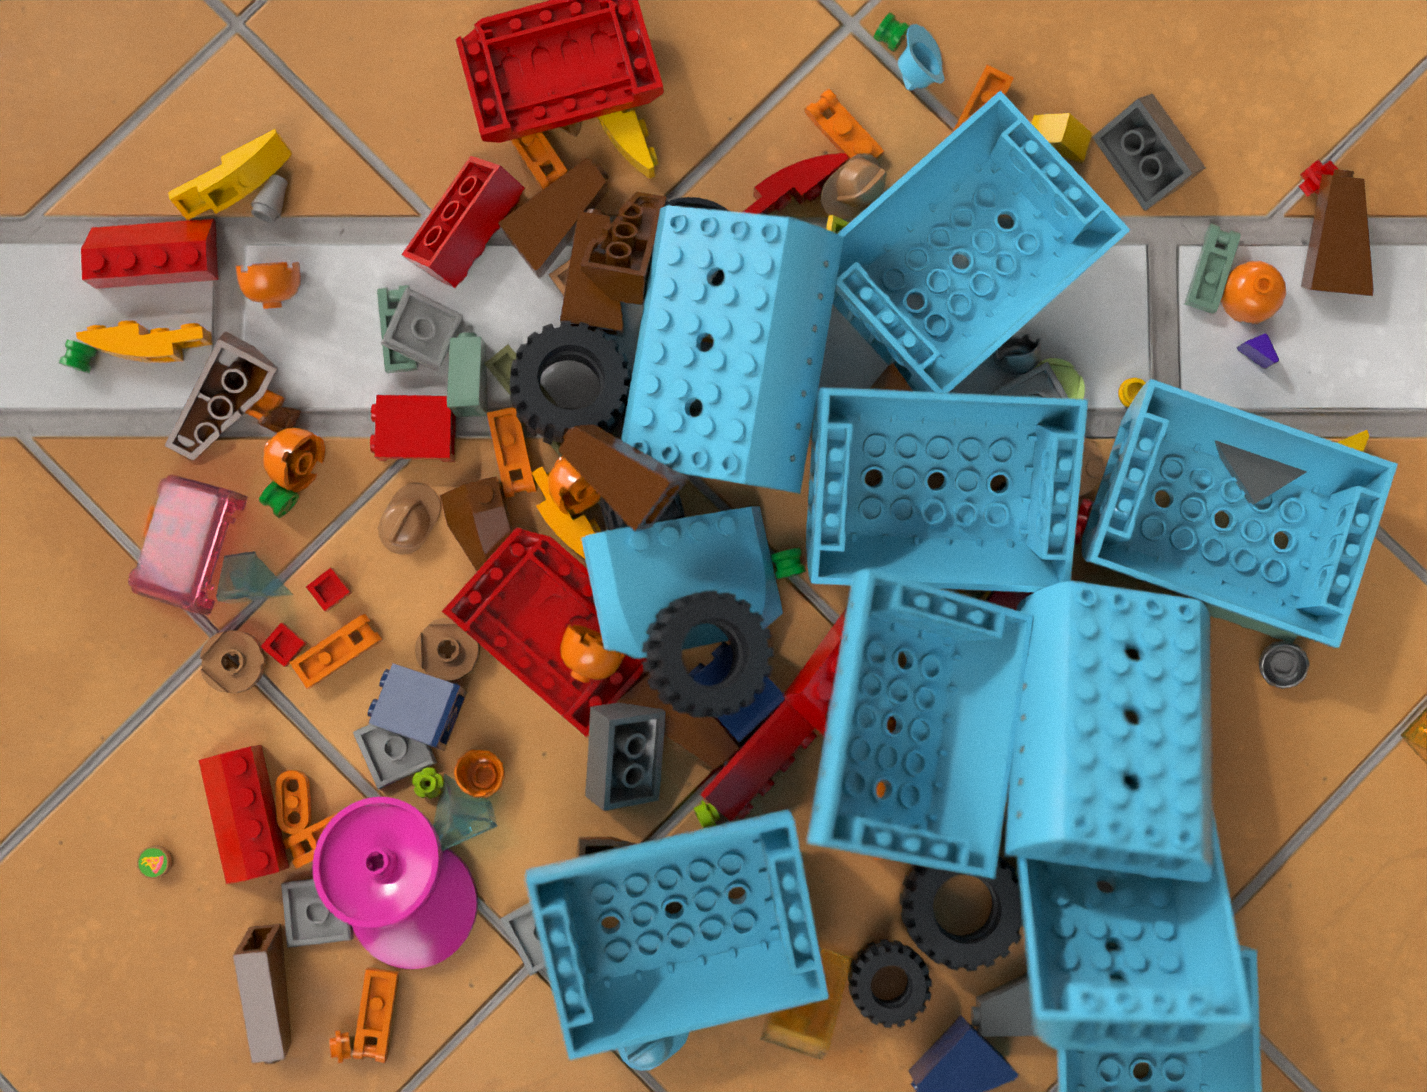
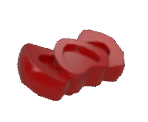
M1083 498L1077 515L1074 545L1080 544V537L1084 533L1090 514L1089 511L1094 503L1089 499Z

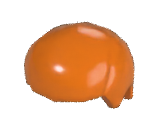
M471 749L458 758L454 775L457 785L468 796L487 798L500 790L504 782L505 771L503 762L491 751Z

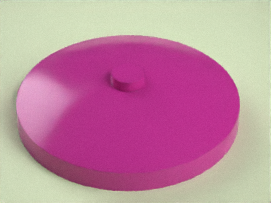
M390 797L362 799L350 804L337 813L321 833L313 857L314 884L323 904L334 916L343 922L366 929L393 927L405 922L418 913L434 893L442 868L441 844L430 820L414 806Z
M441 844L442 868L440 878L434 893L418 913L401 924L384 929H366L352 925L360 943L378 960L403 969L430 967L450 957L469 936L478 911L477 888L466 863L448 847Z

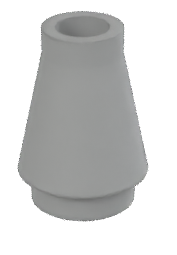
M272 175L269 178L268 182L251 203L253 207L251 213L253 216L267 223H275L276 218L281 217L285 190L288 185L284 178L278 175Z

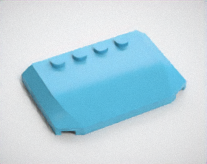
M750 506L656 522L653 527L634 531L631 527L603 531L581 538L605 650L617 651L635 659L646 658L647 652H642L643 642L649 639L646 631L649 625L657 620L656 614L661 609L667 608L670 602L696 592L717 590L718 593L728 592L734 594L737 601L746 600L751 604L749 610L752 613L759 612L764 620L760 623L762 629H765L783 614L760 506ZM699 624L687 633L682 650L729 640L723 631L715 625Z

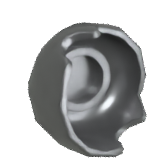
M1025 334L1022 338L1010 337L993 352L995 364L1001 370L1012 375L1025 374L1038 365L1041 357V339L1037 338L1036 342H1034L1029 334Z
M1288 641L1273 642L1263 650L1259 657V670L1268 684L1278 688L1296 687L1306 678L1310 663L1305 651L1297 644Z

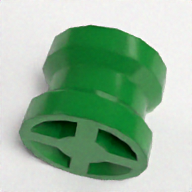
M889 12L877 28L873 39L878 42H885L888 45V49L895 52L906 37L907 29L910 25L906 22L900 23L896 20V16Z
M66 339L65 347L67 350L65 355L60 357L59 364L81 372L90 373L92 368L90 365L91 358L96 356L98 350L80 342Z
M273 481L262 492L259 502L263 506L271 507L273 514L281 518L294 507L299 499V494L292 490H286Z
M801 548L789 549L770 555L772 562L777 567L775 573L777 580L807 572L805 565L801 564Z

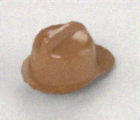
M866 153L856 154L825 182L821 192V204L829 216L834 215L841 219L850 218L882 195L887 174L884 169H881L879 162L872 155Z
M414 483L400 488L393 496L378 526L379 538L389 551L400 555L410 554L418 550L425 542L440 513V500L436 492L427 485Z

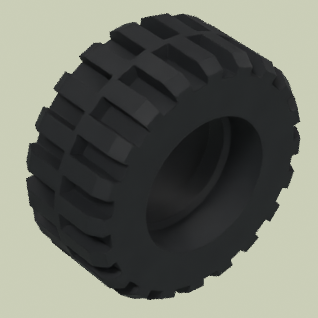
M561 321L559 328H554L552 323L543 326L541 334L533 332L527 337V344L520 345L516 352V359L512 361L510 400L512 407L517 411L516 417L521 424L525 423L528 426L529 433L534 437L537 434L541 435L543 442L552 445L553 441L560 442L562 445L565 441L564 435L574 426L593 424L606 432L609 430L613 431L618 425L619 419L623 417L627 407L632 378L631 370L627 369L628 359L625 353H619V344L614 338L609 341L605 339L606 332L600 328H597L595 332L588 330V323L580 322L579 327H572L570 321ZM561 361L582 363L589 367L599 379L600 391L598 397L591 405L582 409L567 410L557 407L542 394L540 380L543 372L549 366Z
M707 590L678 598L670 602L667 608L661 609L656 614L657 620L655 623H651L646 631L649 639L643 642L642 652H647V661H643L642 664L644 671H649L651 679L647 681L651 689H657L660 693L658 698L664 704H671L672 710L699 718L732 715L739 712V708L748 707L755 701L753 697L755 694L763 692L766 687L763 679L764 677L771 676L773 669L772 666L767 664L768 658L774 657V647L768 648L766 640L772 638L769 628L762 629L760 623L763 622V617L759 612L752 613L749 610L751 604L746 600L737 601L735 600V595L728 592L718 593L717 590ZM705 623L713 624L723 631L731 644L733 654L729 673L722 682L712 686L701 685L692 679L686 671L682 659V646L687 633L693 627Z
M998 855L994 878L912 864L910 875H905L903 880L904 890L903 893H900L899 903L902 905L901 917L907 932L923 953L937 964L942 963L949 969L958 970L959 968H965L967 971H976L977 966L980 965L988 968L995 965L994 959L1001 956L1004 959L1011 953L1008 948L1013 942L1018 944L1022 936L1018 933L1021 926L1024 927L1019 878L1015 875V870L1009 863ZM958 875H969L978 878L987 886L992 897V908L987 921L977 931L967 935H954L944 930L937 922L933 910L934 898L939 888L947 880Z

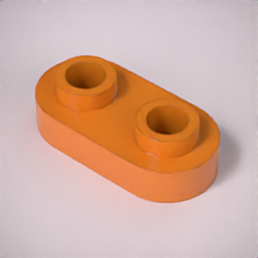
M300 770L285 771L278 776L275 782L277 824L283 832L296 834L308 828L311 823L310 782L306 774ZM291 780L298 782L299 788L297 791L290 789L289 784ZM294 811L300 814L301 818L298 823L293 822L291 819Z

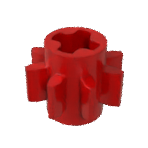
M1318 159L1300 174L1304 182L1299 185V188L1307 197L1314 192L1318 196L1322 174L1333 175L1334 169L1338 168L1331 160L1323 164Z

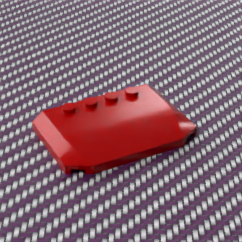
M549 0L481 18L474 24V30L464 38H461L460 35L455 39L478 129L484 142L502 143L649 104L664 94V87L638 0Z
M517 527L442 610L447 617L585 737L589 735L591 707L617 703L643 673L642 662L647 661V657L635 659L625 654L617 671L608 678L601 680L590 678L589 682L585 683L571 676L573 670L565 665L561 657V643L568 625L572 627L574 624L601 633L588 569L551 536L537 534Z

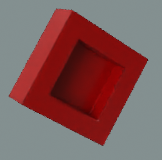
M331 567L306 586L325 612H328L352 593L334 568Z
M281 622L260 647L283 667H288L290 662L307 645V642L285 623Z

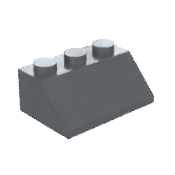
M1154 94L1138 98L1092 137L1144 211L1184 186L1206 169Z
M625 703L591 707L585 796L603 811L659 801L666 711L663 709Z

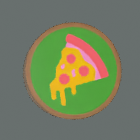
M163 846L148 847L137 858L139 872L144 877L150 879L164 876L172 866V856Z

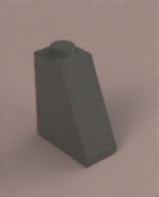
M1215 440L1220 459L1230 475L1236 478L1238 481L1236 484L1240 490L1245 492L1246 500L1248 503L1251 502L1252 505L1307 472Z
M1029 972L976 997V1007H971L972 1027H976L981 1036H1038L1034 1029Z

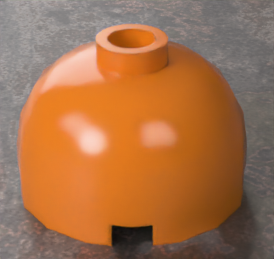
M1263 261L1243 263L1229 272L1221 304L1225 312L1234 320L1259 324L1273 317L1282 307L1287 295L1286 282L1281 272L1269 263Z
M287 262L251 264V266H247L248 271H244L243 265L235 266L240 290L249 300L262 303L263 309L281 308V301L291 299L298 292L301 282L299 262H293V268H288Z
M287 428L275 434L264 447L263 464L268 477L286 490L300 492L307 488L317 476V474L311 473L317 460L323 464L325 458L323 439L313 432L301 428Z
M563 456L555 462L548 478V490L553 502L563 514L568 515L567 510H573L575 514L581 513L599 501L600 495Z
M574 624L573 627L568 625L561 643V657L565 665L573 670L571 676L585 683H588L590 678L595 680L608 678L617 671L625 657L623 653L605 650L601 633Z

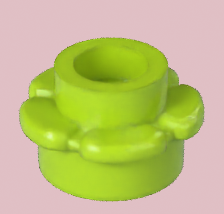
M423 768L421 772H417L413 777L414 792L420 798L428 797L432 799L437 797L444 785L442 775L438 774L434 768ZM429 780L431 782L430 786H426L425 781Z
M701 801L700 805L693 808L703 829L717 826L715 822L720 819L716 808L710 803L706 805L704 801Z

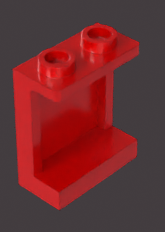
M376 395V404L371 406V420L375 422V434H372L370 437V451L374 453L376 459L379 461H387V459H432L442 462H455L456 416L447 407V396Z

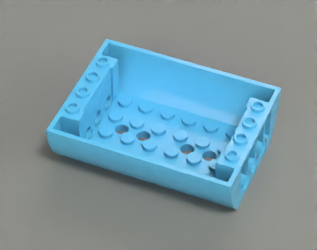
M1124 775V786L1130 791H1138L1139 785L1137 780L1130 775ZM1213 807V876L1206 883L1017 857L1034 1029L1038 1037L1046 1044L1055 1049L1196 1052L1221 1044L1237 1036L1253 1023ZM1098 881L1108 882L1113 887V892L1104 893L1100 891L1096 883ZM1108 942L1116 943L1121 948L1122 954L1119 956L1109 954L1105 949V944ZM1112 974L1122 976L1127 986L1125 988H1116L1111 984L1109 976Z

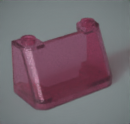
M170 474L167 478H163L158 485L157 494L159 498L137 566L129 575L128 585L131 586L132 593L193 613L211 615L215 600L208 598L207 590H214L215 584L211 583L229 523L235 524L236 520L231 515L234 514L235 510L244 511L248 496L216 485Z

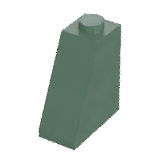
M460 333L458 338H450L447 407L456 417L487 416L488 412L486 365L484 364L486 362V344L482 337H477L476 333Z

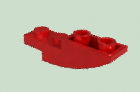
M846 153L816 156L796 162L777 171L754 186L753 196L756 201L741 213L769 215L775 209L779 212L792 201L791 196L800 205L807 199L809 202L815 200L821 194L825 182L849 160V156Z

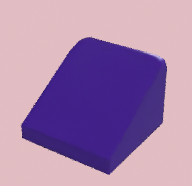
M1266 333L1236 347L1239 352L1264 369L1279 362V357Z

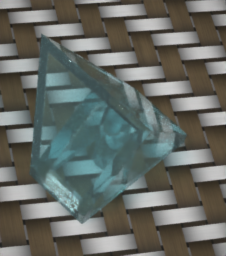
M255 551L224 556L216 595L218 602L234 604L293 595L257 557Z
M444 773V785L441 788L433 822L442 851L497 827L491 802L485 798L468 796L460 789L456 780Z

